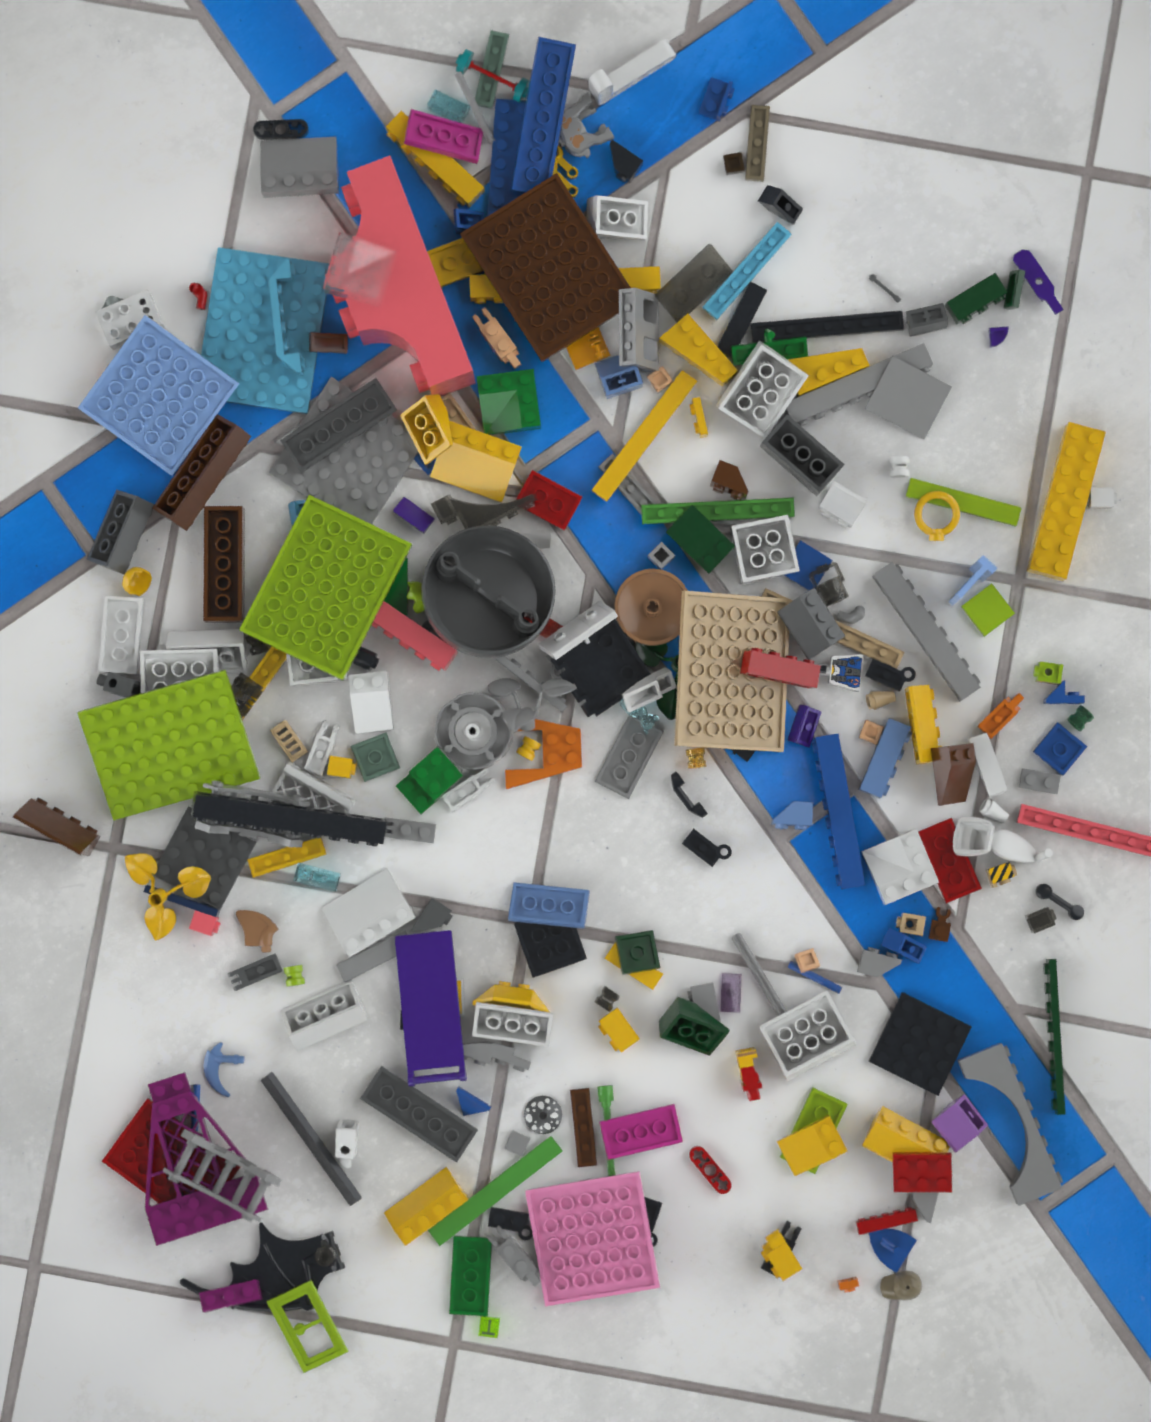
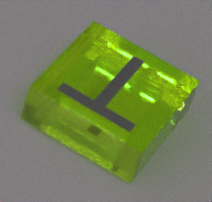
M481 1316L478 1336L498 1338L500 1318Z

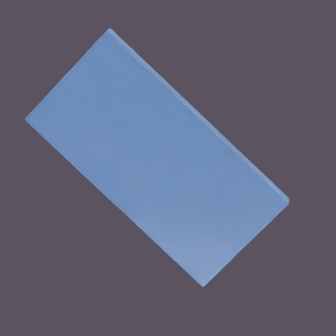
M513 882L508 920L585 929L590 891Z

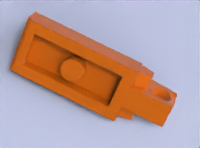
M1020 693L1013 699L1008 696L977 727L983 733H987L991 740L1021 709L1018 704L1024 697Z

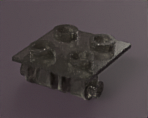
M240 673L234 679L231 687L242 718L250 710L245 704L251 708L253 707L247 701L250 699L255 703L256 701L251 696L258 699L263 687L245 674Z

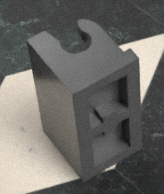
M943 303L906 311V324L909 326L908 332L910 337L947 328L948 318Z

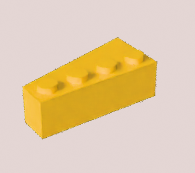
M689 314L685 315L659 338V343L685 359L689 364L695 366L722 387L738 373L735 366Z

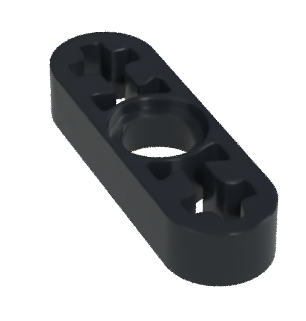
M302 119L266 120L256 122L253 126V132L260 140L294 139L307 136L309 128ZM289 124H291L292 128H298L299 124L305 128L302 129L301 133H298L297 130H292V134H289ZM270 125H272L273 135H270V131H264V134L261 135L257 130L261 126H264L265 129H270ZM278 125L286 126L284 134L276 133Z

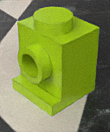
M1038 662V665H1035L1033 670V676L1036 677L1035 682L1054 685L1061 684L1063 664ZM1046 669L1051 670L1052 673L1050 676H1047L1045 674Z

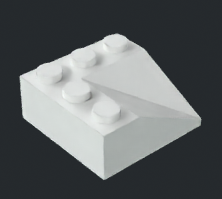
M788 515L731 526L742 585L800 571Z
M917 829L861 851L884 905L939 883Z

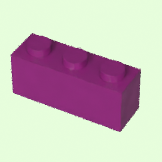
M251 1280L199 1293L204 1313L263 1299L259 1280Z

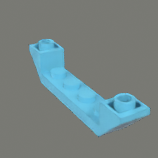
M285 259L269 279L276 354L282 362L297 374L303 375V369H306L305 358H302L300 353L286 354V352H289L288 341H284V333H287L286 322H282L285 308L284 303H280V296H283L282 284L278 283L293 281V275H296V268L290 259Z

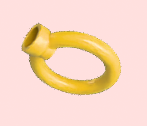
M929 492L923 495L915 506V522L922 532L929 535V541H944V536L951 533L959 522V505L946 492ZM932 499L945 500L952 508V519L942 529H932L923 521L922 509Z

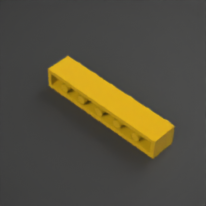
M400 111L386 126L388 132L386 135L393 142L397 140L402 145L400 148L407 155L411 153L415 157L414 161L421 168L425 166L429 170L428 174L435 181L439 179L443 183L441 186L448 193L452 191L457 196L455 199L462 206L466 204L470 208L485 192L484 187L452 157L404 144L409 117L403 111Z

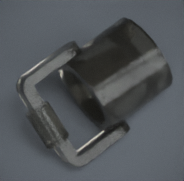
M836 562L818 566L815 571L809 574L813 587L817 593L820 592L827 607L849 597L843 581H845L844 576ZM834 567L838 576L817 585L813 576L828 571L829 568Z

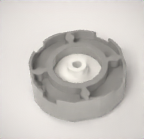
M472 692L460 694L442 707L436 718L434 735L439 749L455 766L470 770H480L492 766L507 754L513 741L514 732L504 722L503 713L506 709L500 701L486 694ZM473 728L476 729L475 734L472 733Z

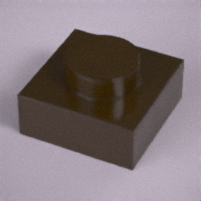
M742 152L723 155L726 175L745 172Z

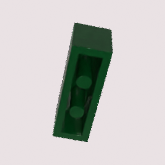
M995 272L947 301L945 307L956 325L960 322L965 324L973 319L972 315L978 312L980 315L987 311L990 304L994 303L997 305L1005 299L1004 296L1007 290Z

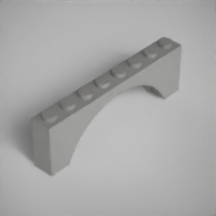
M997 1043L957 1061L964 1078L982 1081L997 1088L1012 1102L1021 1118L1026 1141L1025 1155L1019 1173L1009 1185L1016 1204L1020 1206L1061 1189L1060 1183L1063 1180L1060 1173L1054 1170L1053 1165L1055 1161L1052 1154L1047 1153L1045 1147L1048 1144L1044 1135L1040 1136L1038 1131L1040 1124L1036 1117H1032L1030 1112L1033 1110L1029 1099L1025 1100L1023 1093L1026 1091L1022 1082H1018L1016 1078L1018 1071L1015 1064H1011L1008 1057L1011 1056L1009 1049L1006 1045L1003 1046L1002 1043Z

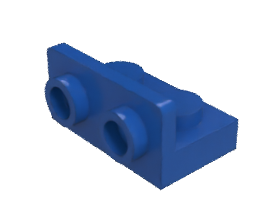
M711 77L698 114L720 122L721 117H725L728 111L727 100L732 99L735 88H732L733 82L729 81V83Z

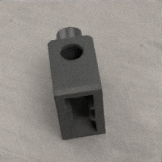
M108 672L107 676L99 674L97 678V685L103 686V690L124 698L141 693V682L111 672Z

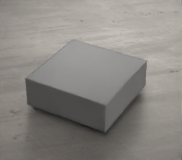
M513 1130L505 1149L523 1156L531 1138Z

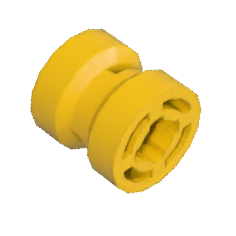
M524 736L522 740L523 745L518 747L516 753L533 761L535 750H539L541 744Z

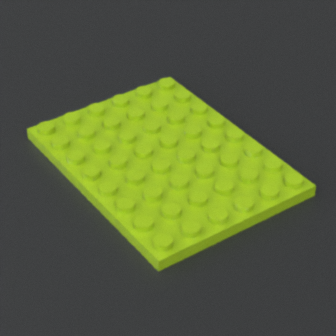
M308 495L239 631L343 681L412 547V543Z
M226 669L77 712L113 821L192 799L194 791L212 793L211 789L203 787V783H212V780L223 782L224 785L237 786L261 778Z

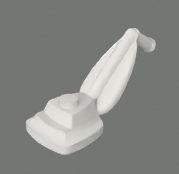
M962 817L955 828L953 850L959 856H978L993 850L997 856L1003 859L1030 863L1035 861L1041 862L1043 859L1051 858L1053 855L1052 850L1048 848L1037 853L1036 849L1024 838L1004 829L995 831L992 822L982 818Z

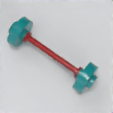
M466 49L463 54H459L455 63L457 64L456 72L461 71L464 75L467 69L473 68L513 88V100L520 103L523 98H527L530 80L523 77L519 83L516 82L514 84L475 65L472 60L474 52Z

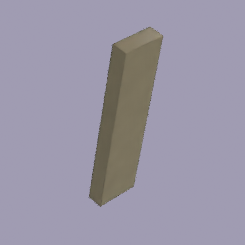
M751 104L745 181L764 182L770 106Z

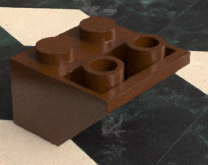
M719 460L710 484L713 487L712 490L720 494L724 492L731 494L730 497L735 500H746L749 491L738 467Z

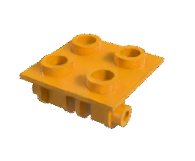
M599 327L566 347L575 370L611 356Z

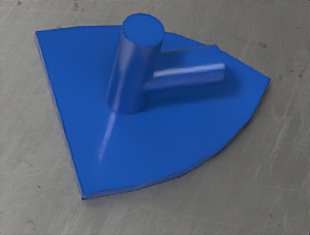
M882 1229L869 1233L870 1243L876 1256L884 1265L897 1273L917 1240L895 1229Z

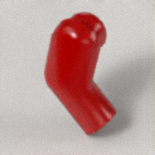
M191 283L189 291L197 298L196 309L205 310L208 297L207 291L201 284Z

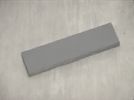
M613 454L598 466L600 470L605 473L616 457ZM630 472L617 488L640 514L641 505L657 504Z
M405 930V931H403V932H401V933H399V934H397V935H395V936L408 935V934H407V932H406V930ZM395 936L337 964L336 966L344 982L396 957Z

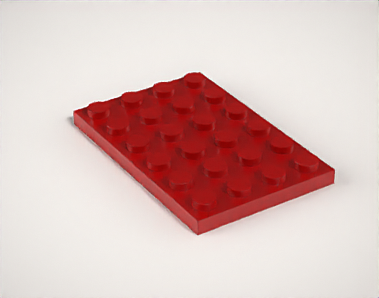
M150 1098L146 1099L102 1160L103 1163L145 1194L153 1103ZM166 1120L160 1121V1122H161V1125H162V1128H163V1126H164ZM169 1120L165 1130L175 1135L179 1125ZM181 1127L177 1136L187 1141V1139L181 1136L186 1128ZM155 1133L153 1173L168 1167L157 1133ZM165 1134L169 1146L173 1137ZM175 1139L171 1149L181 1153L185 1143ZM196 1149L193 1150L190 1159L194 1158L197 1152ZM170 1152L175 1165L179 1156ZM199 1152L195 1161L201 1164L206 1154ZM218 1155L217 1160L222 1173L226 1165V1159ZM211 1161L210 1164H209V1166H208V1168H210V1169H212V1170L214 1171V1168H213V1165H212V1161ZM187 1162L183 1171H187L191 1162ZM193 1164L189 1174L195 1176L199 1166ZM238 1165L233 1167L226 1181L232 1180L241 1167ZM206 1170L202 1180L211 1184L215 1175ZM166 1173L152 1177L150 1197L157 1203L177 1197L173 1181L168 1179L169 1175ZM186 1183L182 1185L190 1190L194 1188ZM182 1189L183 1195L189 1194V1192Z

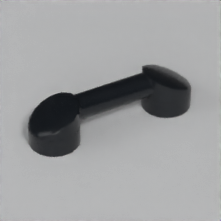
M676 771L672 773L671 783L673 790L688 811L699 817H705L708 813L700 802L694 805L682 790L681 786L685 784L683 779Z
M1040 884L1036 887L1035 893L1038 898L1050 899L1068 911L1071 919L1080 920L1084 916L1082 906L1070 904L1053 893L1049 885Z

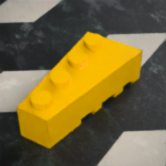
M862 348L788 360L809 375L797 392V397L870 366Z

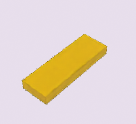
M614 943L604 959L621 969L616 943ZM655 969L629 975L653 990L663 976V973Z

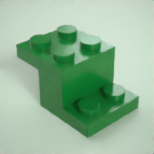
M436 747L411 769L409 774L396 787L422 815L442 795L449 791V788L463 775L444 753Z

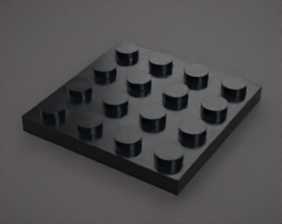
M902 992L868 1062L939 1096L972 1026Z

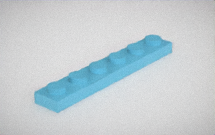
M777 222L706 302L703 309L715 320H718L792 234Z

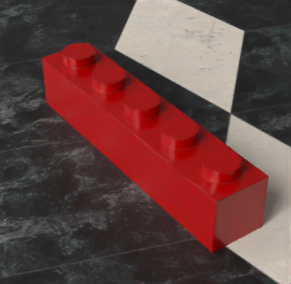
M907 1207L904 1211L899 1209L894 1210L891 1214L886 1212L878 1217L873 1215L869 1219L860 1218L856 1222L858 1234L861 1235L917 1222L918 1218L915 1208Z

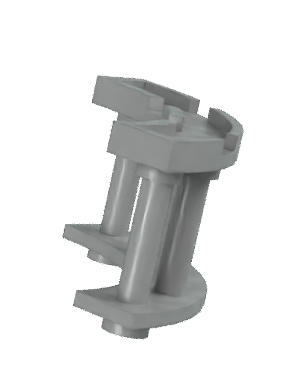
M212 780V783H203V787L211 789L212 794L230 792L229 796L237 797V794L241 793L251 795L253 800L265 797L273 799L272 802L274 803L282 801L295 806H310L311 802L305 801L304 797L299 795L290 797L253 788L224 785L223 782ZM209 819L206 822L196 821L195 829L207 833L229 834V832H238L240 836L255 839L257 836L268 838L269 842L287 847H302L303 839L296 838V835L291 834V831L282 834L271 831V828L256 830L251 825L236 827L230 822L221 825Z
M184 1129L181 1136L187 1139L186 1144L188 1145L174 1172L164 1168L163 1172L169 1175L168 1179L177 1184L181 1181L214 1197L242 1213L241 1217L250 1222L253 1219L261 1222L262 1218L255 1215L254 1212L267 1187H270L271 1184L279 1187L282 1179L267 1170H262L245 1158ZM200 1146L206 1149V1155L193 1180L182 1176L181 1173L194 1148ZM219 1155L226 1159V1165L213 1190H210L200 1185V1182L212 1158ZM238 1165L245 1169V1175L232 1200H229L219 1193L232 1168ZM256 1175L261 1178L259 1181L261 1183L248 1208L245 1209L238 1204L250 1180Z

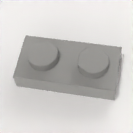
M1022 768L1019 788L1058 794L1061 775Z

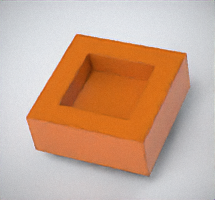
M857 1277L837 1281L840 1291L844 1290V1293L855 1291V1287H859Z

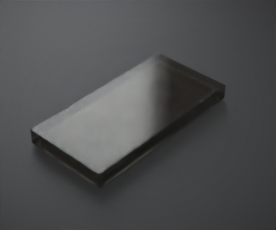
M709 243L654 296L677 323L685 315L690 314L733 271L712 244Z

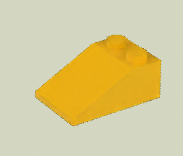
M439 394L425 395L400 414L425 465L429 464L453 445L448 411Z
M829 1115L777 1141L794 1176L828 1162L848 1151Z

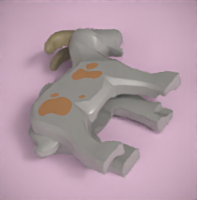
M588 92L579 103L564 109L558 143L561 147H565L568 153L576 157L585 156L589 158V147L601 145L614 139L609 127L606 128L604 123L601 124L595 134L586 132V128L581 121L597 112L592 105L593 100Z

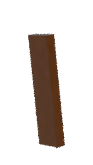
M589 1088L570 1090L578 1167L597 1166Z

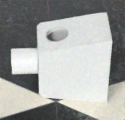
M339 1120L337 1125L335 1157L340 1158V1167L350 1168L352 1159H355L359 1121Z

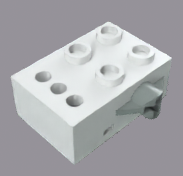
M148 289L126 299L109 296L102 309L95 311L112 350L123 346L144 315H147L165 329Z

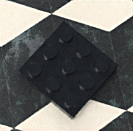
M523 922L514 923L532 978L587 959L577 928Z

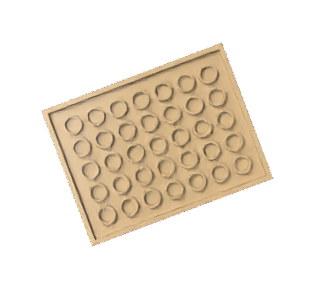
M682 591L674 746L784 752L787 684L740 674L743 653L744 651L751 650V648L763 649L762 653L766 654L769 651L780 653V657L786 658L789 652V630L777 611L791 603V599Z

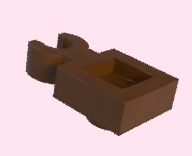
M937 907L935 913L938 918L937 920H931L928 939L948 942L951 923L946 922V919L949 918L951 910L947 909L946 915L942 916L940 914V907Z

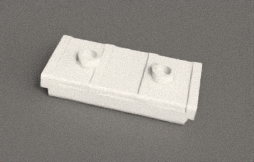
M598 601L548 638L538 643L542 651L557 660L582 641L589 644L590 640L588 637L614 620L618 615L615 610Z

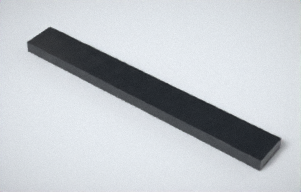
M902 311L750 324L752 343H757L758 341L765 342V329H770L775 333L772 341L806 337L808 339L904 330Z
M271 1072L260 1081L347 1203L351 1206L362 1199V1196L275 1074Z

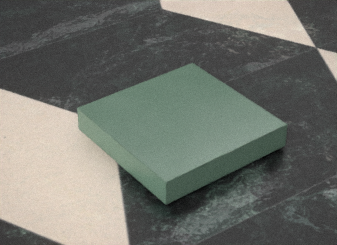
M387 732L351 746L364 782L400 769Z

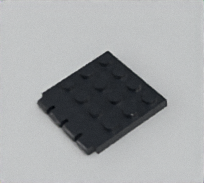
M615 619L588 637L590 640L589 644L582 641L557 660L554 658L550 659L557 671L562 668L565 669L559 674L561 678L576 685L577 689L571 693L577 702L580 703L584 699L586 700L580 707L587 717L593 714L597 717L623 699L622 694L643 678L651 675Z

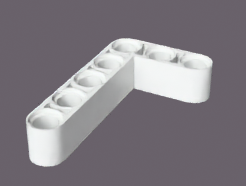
M666 39L662 40L608 75L605 74L603 69L598 70L589 77L588 89L597 103L602 105L675 59L677 55Z

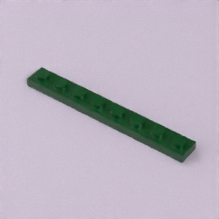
M1046 959V963H1043V973L1047 975L1044 991L1045 994H1048V1002L1045 1003L1046 1013H1049V1021H1047L1046 1026L1047 1033H1050L1051 1041H1048V1052H1051L1052 1060H1049V1071L1053 1072V1079H1050V1089L1054 1091V1099H1051V1108L1057 1115H1066L1056 959Z

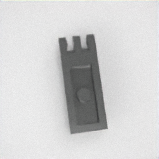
M275 953L228 973V977L236 974L237 978L231 980V984L240 983V985L233 988L234 991H237L283 970Z

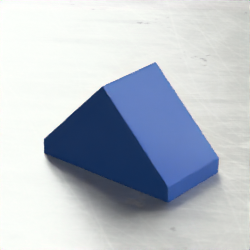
M453 209L456 234L462 233L484 219V212Z

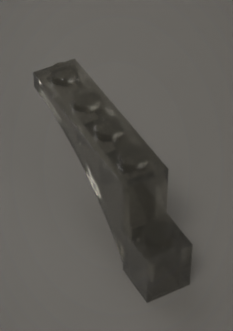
M533 493L522 499L507 503L476 504L454 499L449 494L431 503V506L441 524L447 523V525H450L458 520L456 518L458 516L464 528L467 529L476 526H497L502 523L501 519L506 516L508 519H511L518 515V510L524 508L526 511L534 507V502L538 498Z

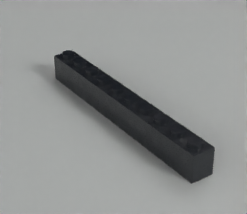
M194 791L191 816L200 822H206L209 819L221 825L230 822L236 827L251 825L256 830L271 828V831L283 833V830L291 831V834L298 836L306 833L310 834V837L313 838L327 836L329 840L340 841V838L348 839L347 842L359 844V841L367 842L366 845L369 846L384 844L387 821L384 818Z

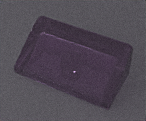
M722 973L720 1012L740 1013L742 974Z

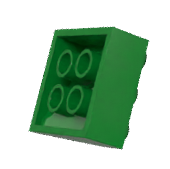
M534 369L477 376L485 434L497 435L541 429Z

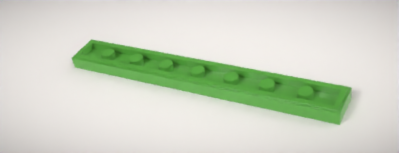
M794 498L641 505L642 524L675 523L691 505L696 507L709 521L766 519L784 515L795 517Z
M552 1136L548 1137L474 1194L468 1201L428 1230L438 1245L441 1246L563 1152V1150Z

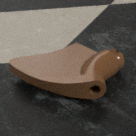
M238 910L236 916L244 930L245 946H261L262 953L271 952L273 935L279 930L277 925L261 913Z

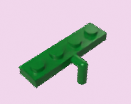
M770 329L764 330L765 342L762 343L775 350L784 358L793 359L808 356L806 337L772 341L775 333ZM757 343L730 346L732 364L734 366L743 365Z

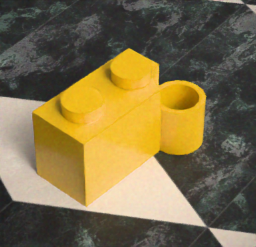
M778 1229L765 1237L767 1242L761 1246L763 1251L760 1253L766 1262L771 1261L774 1266L771 1270L777 1279L780 1277L784 1281L802 1270L801 1265Z

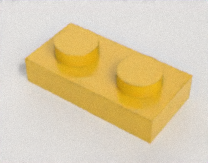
M700 397L692 398V404H689L691 415H695L696 422L693 423L695 433H699L700 438L708 437Z

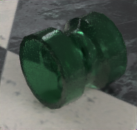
M1080 705L1076 709V713L1071 714L1067 720L1075 729L1081 732L1085 728V724L1091 722L1094 716L1084 706Z

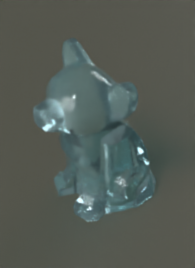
M624 699L619 702L620 706L629 716L640 720L646 735L648 730L654 727L655 722L659 720L657 715L648 714L645 706L628 712Z

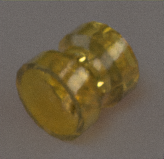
M705 748L686 750V756L689 760L687 763L688 769L707 767L704 760Z

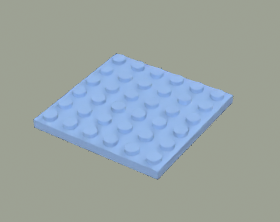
M144 315L78 409L172 476L237 388L239 382L147 315Z

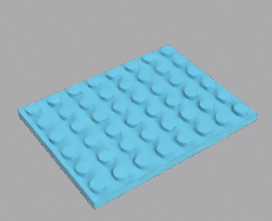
M218 247L201 355L239 382V385L226 402L303 414L308 413L317 353L309 352V333H321L328 289L325 274L330 273L331 264ZM285 259H290L296 268V275H293V281L278 283L282 284L283 296H280V303H284L285 308L282 322H286L287 333H284V341H288L289 352H286V354L300 353L301 357L305 358L306 369H303V375L297 374L282 362L276 354L269 279Z

